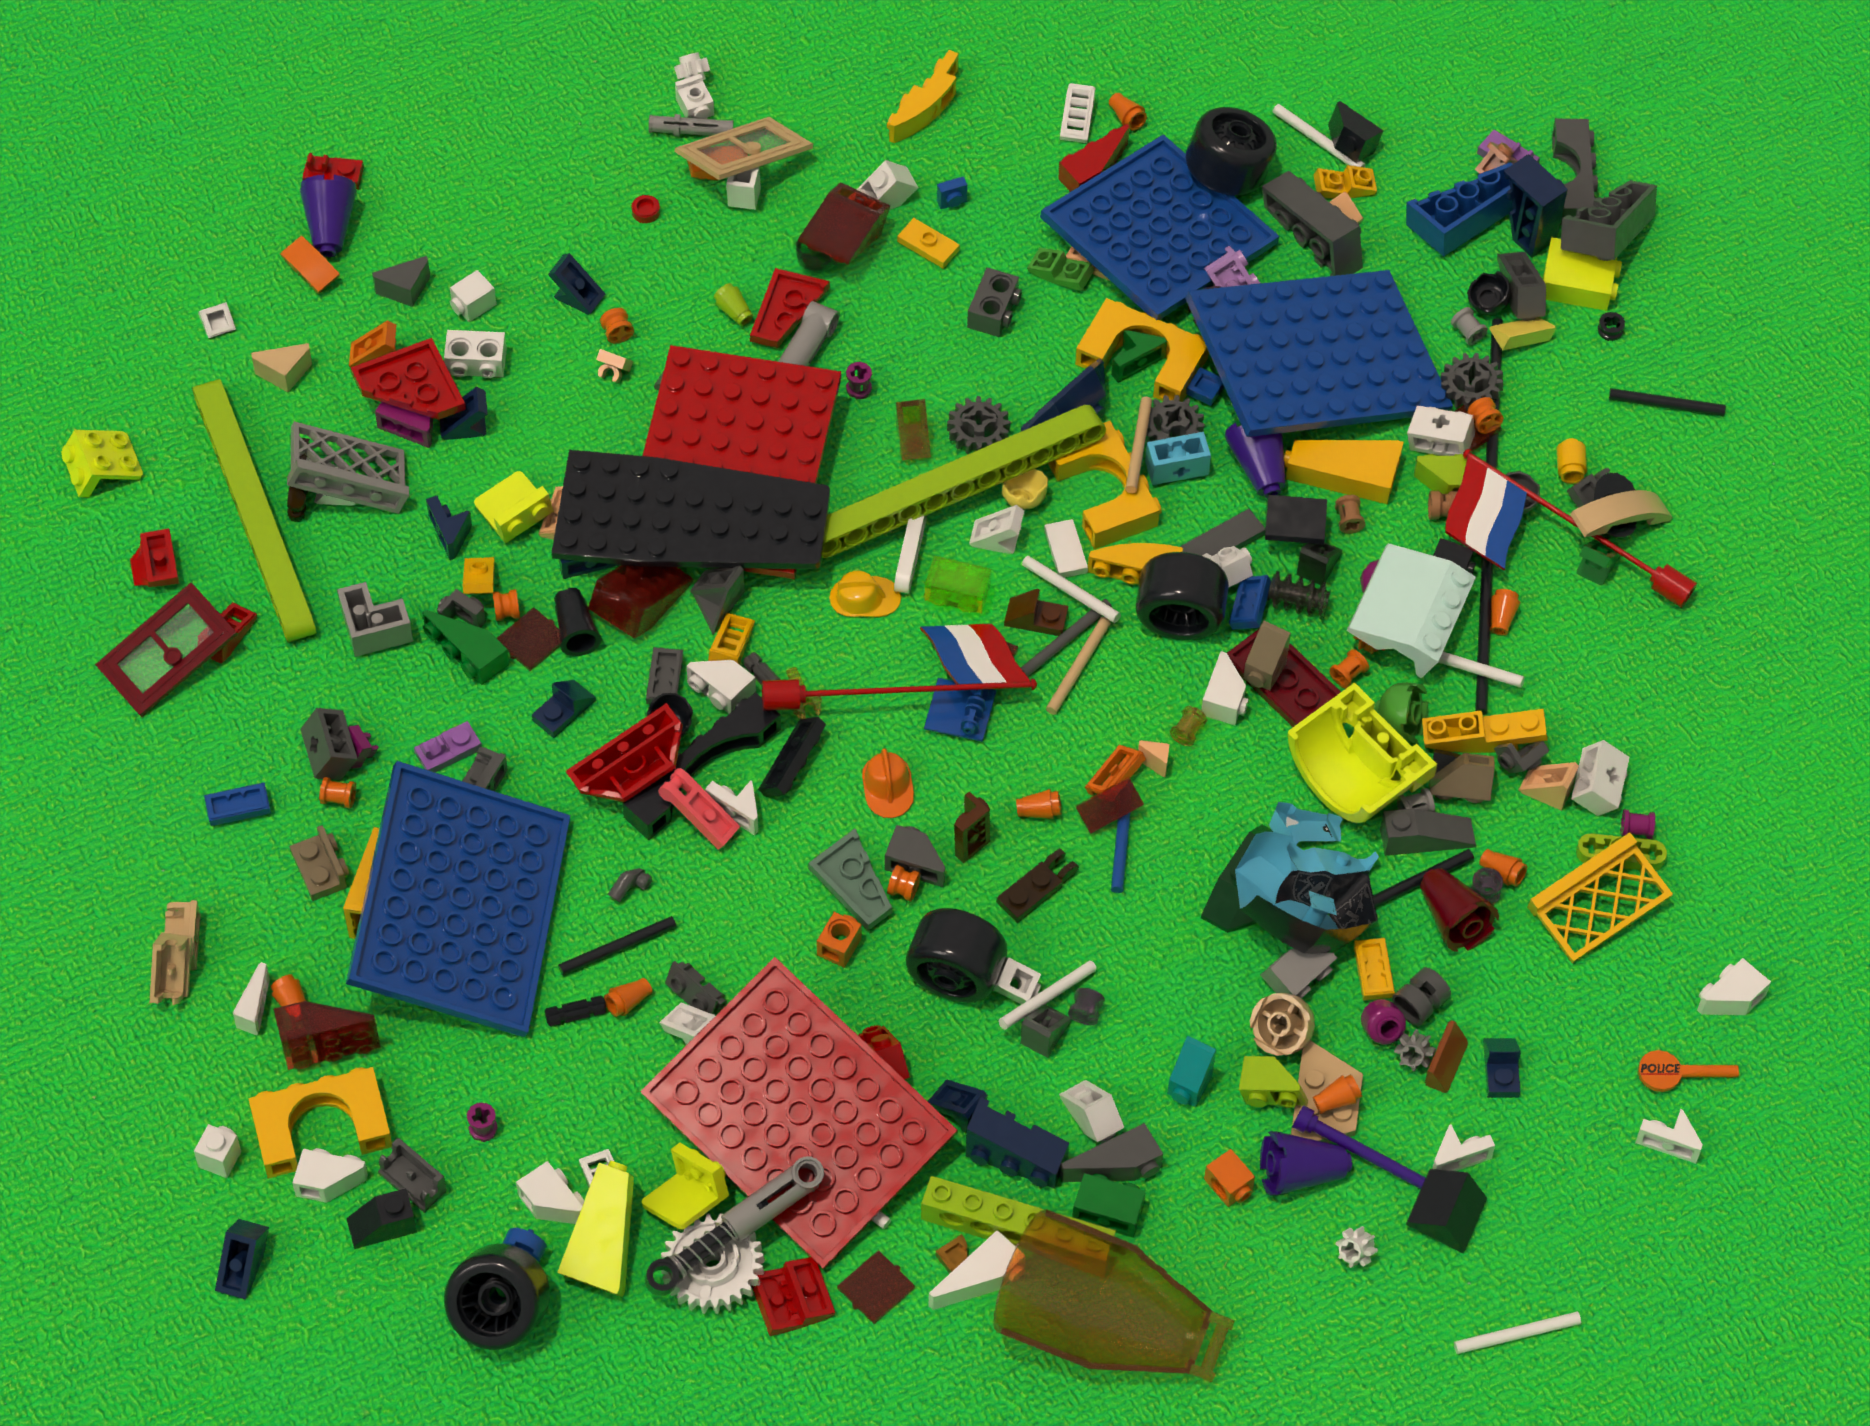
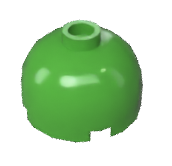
M1397 683L1390 686L1375 704L1374 710L1410 743L1418 742L1415 739L1416 733L1418 735L1423 734L1422 718H1427L1428 702L1422 701V694H1427L1426 688L1423 684Z

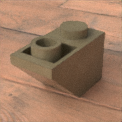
M1463 753L1430 779L1429 790L1431 794L1444 800L1458 797L1465 798L1472 803H1481L1483 800L1490 801L1495 768L1494 756Z

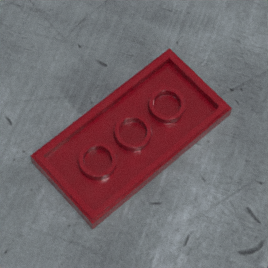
M1259 629L1227 652L1242 679L1244 677L1246 660ZM1290 643L1286 665L1270 691L1262 687H1255L1243 679L1292 727L1341 693Z

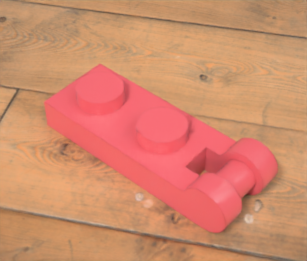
M677 768L671 774V780L664 782L659 788V795L664 800L671 802L719 850L735 834L740 825L685 770ZM679 788H683L687 794L684 795Z

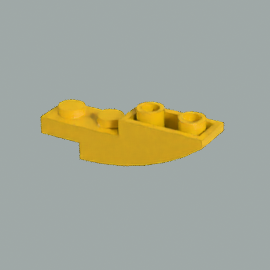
M948 50L943 59H938L934 68V74L931 78L925 80L922 88L914 85L909 94L905 93L903 95L897 113H892L887 122L889 142L896 143L917 133L930 124L949 105L956 95L955 75L958 72L959 53Z
M1130 543L1100 548L1089 553L1088 573L1101 578L1109 577L1122 580L1127 584H1139L1141 570L1147 561L1160 554L1183 552V548L1155 543Z
M1544 709L1483 716L1482 711L1422 718L1425 748L1462 753L1495 752L1494 748L1502 744L1512 743L1518 751V744L1548 741Z

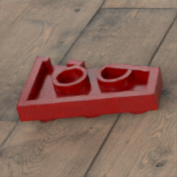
M775 268L750 333V342L778 348L802 321L811 301L818 302L828 291L830 281Z

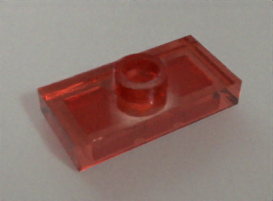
M1127 777L1077 804L1076 809L1091 834L1144 805V802L1130 777Z

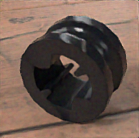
M1616 312L1603 314L1598 325L1599 335L1607 341H1615L1621 338L1625 327L1624 318ZM1612 324L1616 325V327H1611L1610 329L1606 327Z

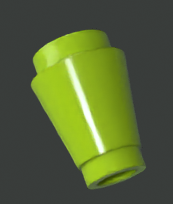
M728 283L717 290L714 294L717 307L740 326H744L752 320L753 314L737 286L734 287L731 283Z

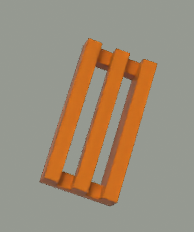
M1119 744L1085 786L1088 794L1093 795L1096 793L1097 797L1103 798L1105 796L1108 801L1112 802L1146 760L1143 752Z

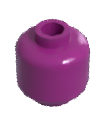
M1377 999L1370 1002L1361 1014L1363 1030L1376 1043L1382 1045L1392 1044L1402 1036L1406 1029V1020L1403 1013L1393 1002L1386 999Z

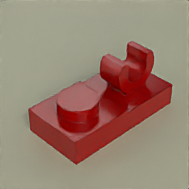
M309 153L302 179L305 180L308 177L324 175V180H334V175H338L355 182L356 189L359 190L364 169L363 160L329 158L328 155L320 157Z

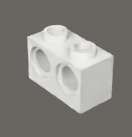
M447 330L444 363L450 375L457 377H504L507 351L505 332Z

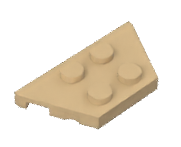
M1310 1040L1302 1048L1298 1083L1308 1098L1307 1107L1315 1111L1314 1114L1319 1116V1121L1349 1137L1355 1136L1360 1098L1356 1100V1104L1320 1114L1312 1097L1323 1091L1341 1075L1346 1077L1351 1074L1361 1091L1363 1073ZM1300 1105L1294 1107L1292 1125L1302 1108ZM1294 1128L1291 1129V1135L1325 1143L1330 1142V1140L1313 1131L1311 1133L1306 1131L1301 1133Z

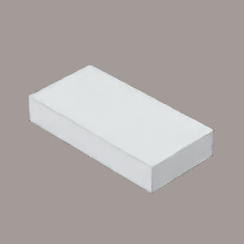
M1073 519L1044 525L1045 535L1057 574L1065 578L1087 573L1088 566Z

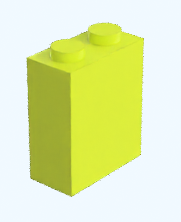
M1551 237L1543 281L1546 284V300L1607 311L1609 301L1616 300L1618 284L1613 283L1614 277L1619 278L1622 261H1617V258L1615 260L1603 261L1596 256L1562 250L1561 239Z

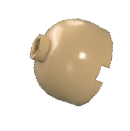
M1289 993L1271 994L1259 1000L1253 1008L1250 1028H1253L1256 1044L1265 1052L1276 1056L1294 1054L1304 1048L1311 1040L1315 1028L1314 1014L1309 1005L1298 996Z

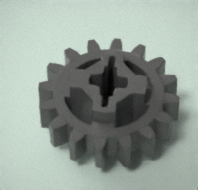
M1463 353L1462 360L1453 357L1452 365L1445 364L1444 372L1441 373V388L1446 390V398L1451 401L1455 400L1454 407L1456 408L1464 404L1466 411H1468L1469 406L1474 401L1480 398L1490 397L1491 399L1498 400L1500 398V391H1503V371L1498 370L1497 362L1489 364L1490 357L1485 356L1483 359H1479L1478 353H1475L1473 358H1469L1466 353Z
M1164 395L1163 402L1161 403L1154 399L1146 435L1147 442L1204 432V415L1198 414L1199 406L1194 405L1190 407L1189 398L1184 400V402L1179 401V395H1176L1174 400H1169L1168 396Z
M980 396L976 397V402H971L969 398H965L964 406L956 403L955 411L949 412V420L947 421L950 441L956 440L957 449L965 446L966 454H969L972 450L977 451L1008 438L1010 431L1008 412L1002 411L1001 403L993 406L992 398H988L986 402H981Z

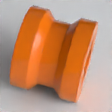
M623 308L610 309L600 318V324L606 330V338L610 343L625 342L634 333V327L628 321V314Z
M1483 397L1474 401L1467 411V414L1473 415L1475 427L1482 434L1495 431L1504 420L1502 413L1495 409L1496 405L1490 397Z
M516 589L510 590L505 594H501L499 591L492 592L496 621H502L505 617L520 618Z
M896 865L888 884L887 894L893 896L899 894L905 900L912 901L919 886L921 873L917 871L908 872L905 871L904 867Z

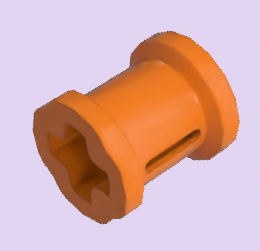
M1351 649L1341 663L1330 667L1329 673L1339 686L1346 689L1351 685L1352 680L1356 676L1369 670V664L1360 652Z
M324 777L319 793L320 804L332 802L344 804L345 808H352L356 796V782L349 781L347 784L331 781L330 777Z

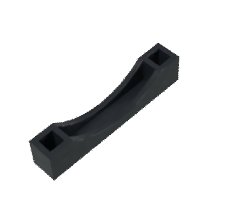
M756 692L748 699H742L726 717H720L714 723L712 729L704 735L697 736L692 741L690 747L682 754L678 753L675 769L626 802H623L624 818L645 838L650 840L672 820L674 805L664 800L659 795L658 790L664 782L671 780L670 776L677 768L685 770L692 777L700 768L725 754L743 749L760 748L781 730V714L776 710L763 711L762 697Z

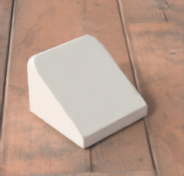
M227 302L198 312L208 339L236 330Z

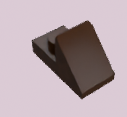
M1034 589L1010 598L1004 626L1060 636L1064 631L1068 606L1040 601V589Z

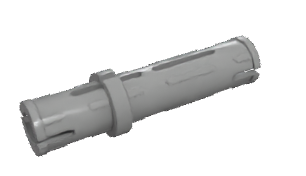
M675 114L674 117L649 115V133H673L674 136L678 137L680 134L712 136L733 129L734 121L681 117V114Z

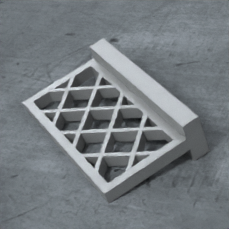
M295 421L291 425V471L287 476V486L399 514L409 497V486H405L404 450ZM299 434L309 436L314 442L307 444ZM326 442H334L341 449L335 452ZM320 447L327 457L321 459L313 449ZM354 449L364 450L369 456L363 459ZM305 454L311 461L300 459L299 456ZM347 454L355 464L349 466L341 456ZM382 456L396 458V464L390 466ZM333 461L339 468L331 467L327 464ZM375 461L383 471L376 473L369 463ZM361 468L368 476L358 474L355 471ZM388 475L395 483L383 480L382 478Z

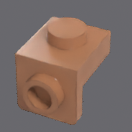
M1490 142L1487 145L1490 151L1474 170L1481 174L1510 162L1514 164L1518 160L1512 156L1515 152L1505 143L1496 144Z

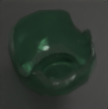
M816 234L811 240H805L804 236H800L795 243L798 264L809 273H824L833 269L839 261L838 245L831 239L820 238Z

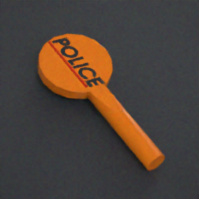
M1655 1050L1648 1052L1642 1057L1638 1065V1075L1642 1083L1649 1089L1665 1092L1675 1088L1681 1077H1738L1739 1067L1738 1065H1681L1674 1055L1667 1051Z

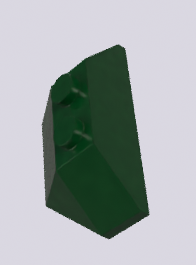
M1263 824L1248 833L1219 876L1201 914V919L1227 933L1236 930V928L1256 923L1240 909L1235 869L1256 834L1273 832Z

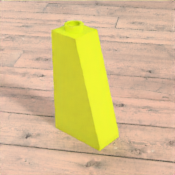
M610 1160L608 1165L598 1163L557 1273L623 1297L626 1285L634 1177L626 1172L627 1166Z

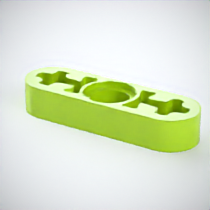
M1592 833L1585 834L1579 839L1576 855L1581 862L1585 863L1603 851L1605 846L1612 845L1622 837ZM1635 838L1637 841L1636 846L1655 871L1661 869L1667 856L1666 847L1657 840ZM1587 845H1593L1595 852L1589 853ZM1649 851L1654 852V855L1656 856L1655 860L1650 859V856L1648 855ZM1632 856L1624 862L1623 868L1641 870V865Z

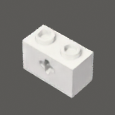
M1417 406L1407 432L1410 450L1440 456L1463 454L1466 449H1470L1475 435L1473 415L1460 411L1452 412L1435 407Z
M1605 740L1584 747L1571 799L1596 816L1618 809L1622 800L1621 794L1627 776L1630 757Z

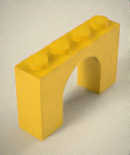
M1106 298L1076 348L1075 365L1086 369L1100 358L1104 361L1105 370L1113 354L1123 346L1125 330L1164 337L1167 340L1165 356L1167 360L1155 379L1153 397L1163 401L1164 395H1167L1169 400H1174V397L1179 395V401L1183 402L1187 395V386L1199 368H1203L1209 356V351L1203 337L1199 334H1192L1182 330L1172 323L1156 320L1145 312H1139L1127 307L1122 302H1115Z
M1111 421L1103 423L1106 427V433L1099 441L1048 463L1057 482L1083 472L1099 470L1112 474L1122 483L1124 491L1117 498L1083 511L1082 528L1093 549L1158 527L1159 514L1162 513L1159 500L1156 497H1152L1149 492V484L1145 475H1139L1138 487L1135 493H1128L1125 490L1132 452H1127L1120 430H1115Z
M359 1067L346 1074L338 1076L327 1075L321 1077L318 1081L306 1084L295 1083L283 1090L275 1092L263 1091L255 1097L248 1098L268 1179L296 1172L298 1164L292 1143V1130L299 1117L316 1107H335L345 1112L351 1118L362 1155L392 1147L390 1131L373 1067Z

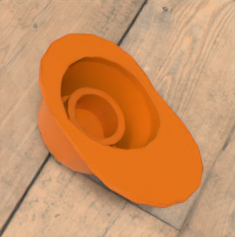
M884 748L881 750V753L872 757L863 768L862 779L865 799L868 807L874 814L883 818H896L906 813L913 803L914 791L911 771L908 764L899 755L888 752Z

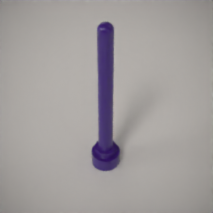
M1305 1105L1302 1106L1292 1128L1301 1133L1304 1131L1311 1133L1313 1131L1421 1189L1426 1177L1319 1121V1116L1314 1114V1110Z

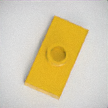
M915 218L897 236L898 243L942 269L960 251V244Z
M494 557L465 558L463 594L493 592Z
M1385 938L1354 940L1353 946L1363 1001L1392 998L1395 991Z

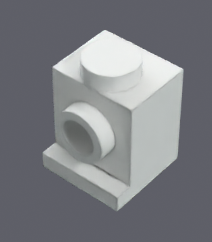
M701 74L675 82L676 101L685 118L707 119L714 116V101L703 82Z
M1232 546L1221 549L1213 556L1208 553L1202 555L1216 562L1225 571L1229 587L1253 576L1250 566L1252 564V557L1246 548L1239 550Z
M1008 957L1004 962L993 991L1019 1004H1023L1038 994L1041 986L1038 980L1041 974ZM1013 978L1018 982L1017 989L1010 985Z

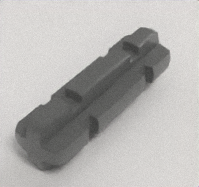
M752 652L745 657L744 666L751 673L754 672L755 678L761 685L763 680H780L765 662L762 663L763 659L757 653Z

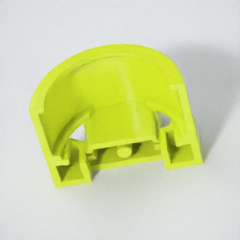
M1355 682L1288 731V744L1300 774L1314 794L1341 818L1353 823H1363L1406 791L1410 790L1413 793L1435 776L1437 763L1417 743L1411 746L1374 710L1375 702ZM1343 723L1354 727V732L1350 738H1348L1344 730Z

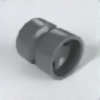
M1427 967L1418 971L1410 979V984H1405L1392 996V1002L1403 1013L1405 1020L1415 1026L1422 1025L1433 1014V1009L1440 1008L1451 997V990L1446 981L1436 971Z

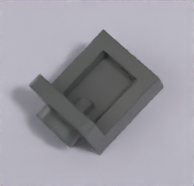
M457 589L450 596H445L438 605L437 613L449 618H453L456 615L468 624L480 628L486 623L483 604L477 598L472 596L469 598Z
M1544 741L1528 743L1518 752L1512 743L1498 745L1494 748V751L1498 755L1499 764L1508 773L1524 772L1525 770L1529 771L1542 763L1541 757L1548 753L1549 749Z

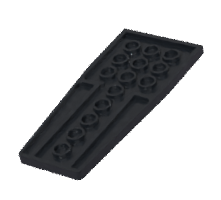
M569 450L552 547V558L640 567L734 568L741 566L742 568L818 569L821 566L831 497L830 488L823 484L658 457Z

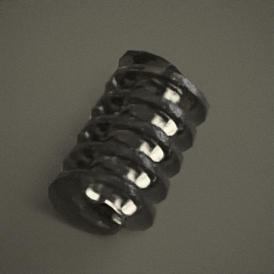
M1277 570L1270 584L1266 605L1272 599L1273 608L1277 609L1284 602V610L1287 612L1295 605L1297 614H1301L1304 608L1307 607L1308 617H1312L1316 610H1318L1320 620H1324L1331 590L1327 591L1326 582L1324 581L1318 589L1315 588L1314 579H1311L1307 586H1304L1303 576H1299L1297 581L1292 583L1290 573L1287 574L1284 580H1281L1280 571Z

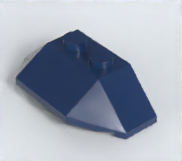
M1099 358L1046 403L1031 420L1027 421L1021 427V431L1083 405H1091L1101 419L1105 413L1106 399L1104 361Z

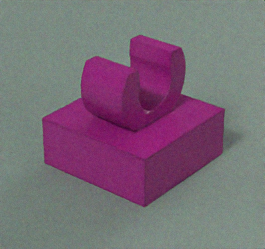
M359 725L349 726L348 729L357 755V761L351 769L361 768L366 758H372L379 747L377 745L371 746L369 743L371 734L363 733Z

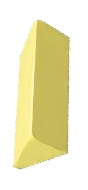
M1536 317V319L1531 321L1518 320L1494 325L1489 329L1503 351L1550 341L1556 327L1546 320Z

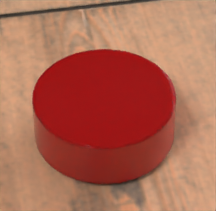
M641 195L632 202V216L636 221L651 223L659 217L660 204L655 197Z

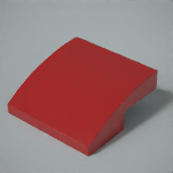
M811 1257L787 1261L782 1268L764 1271L763 1275H757L760 1285L752 1286L769 1336L800 1329L835 1315V1310L819 1266Z

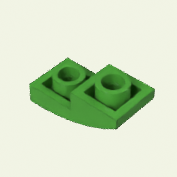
M1040 247L1027 267L1030 273L1046 281L1080 291L1084 289L1094 272L1090 262L1067 259L1064 251Z

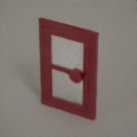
M190 582L95 665L135 711L143 717L236 637L238 633Z

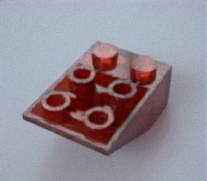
M840 182L828 193L798 241L807 245L813 251H820L831 256L833 260L839 263L849 265L882 234L891 205Z
M621 565L596 581L588 608L635 639L658 622L693 583L694 579L678 567Z
M307 1001L274 1008L288 1070L293 1068L305 1069L314 1063L322 1061H338L343 1056L355 1053L367 1054L381 1047L375 1017L372 1014Z

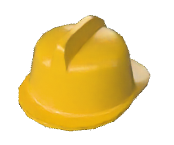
M856 570L844 575L834 585L829 599L832 608L843 616L883 617L896 611L900 605L901 594L894 591V582L889 579L871 576L864 571Z

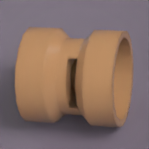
M1429 491V520H1439L1441 517H1447L1457 491H1450L1448 494H1442L1440 491Z

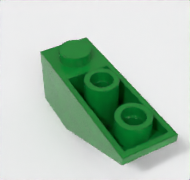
M428 610L422 612L425 634L433 641L436 639L442 645L444 653L451 660L455 658L461 664L463 672L470 679L474 677L483 685L509 666L508 649L489 630Z

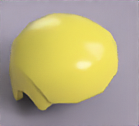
M1030 470L1003 482L1002 496L1010 506L1018 505L1023 510L1035 508L1046 497L1048 478L1040 470Z

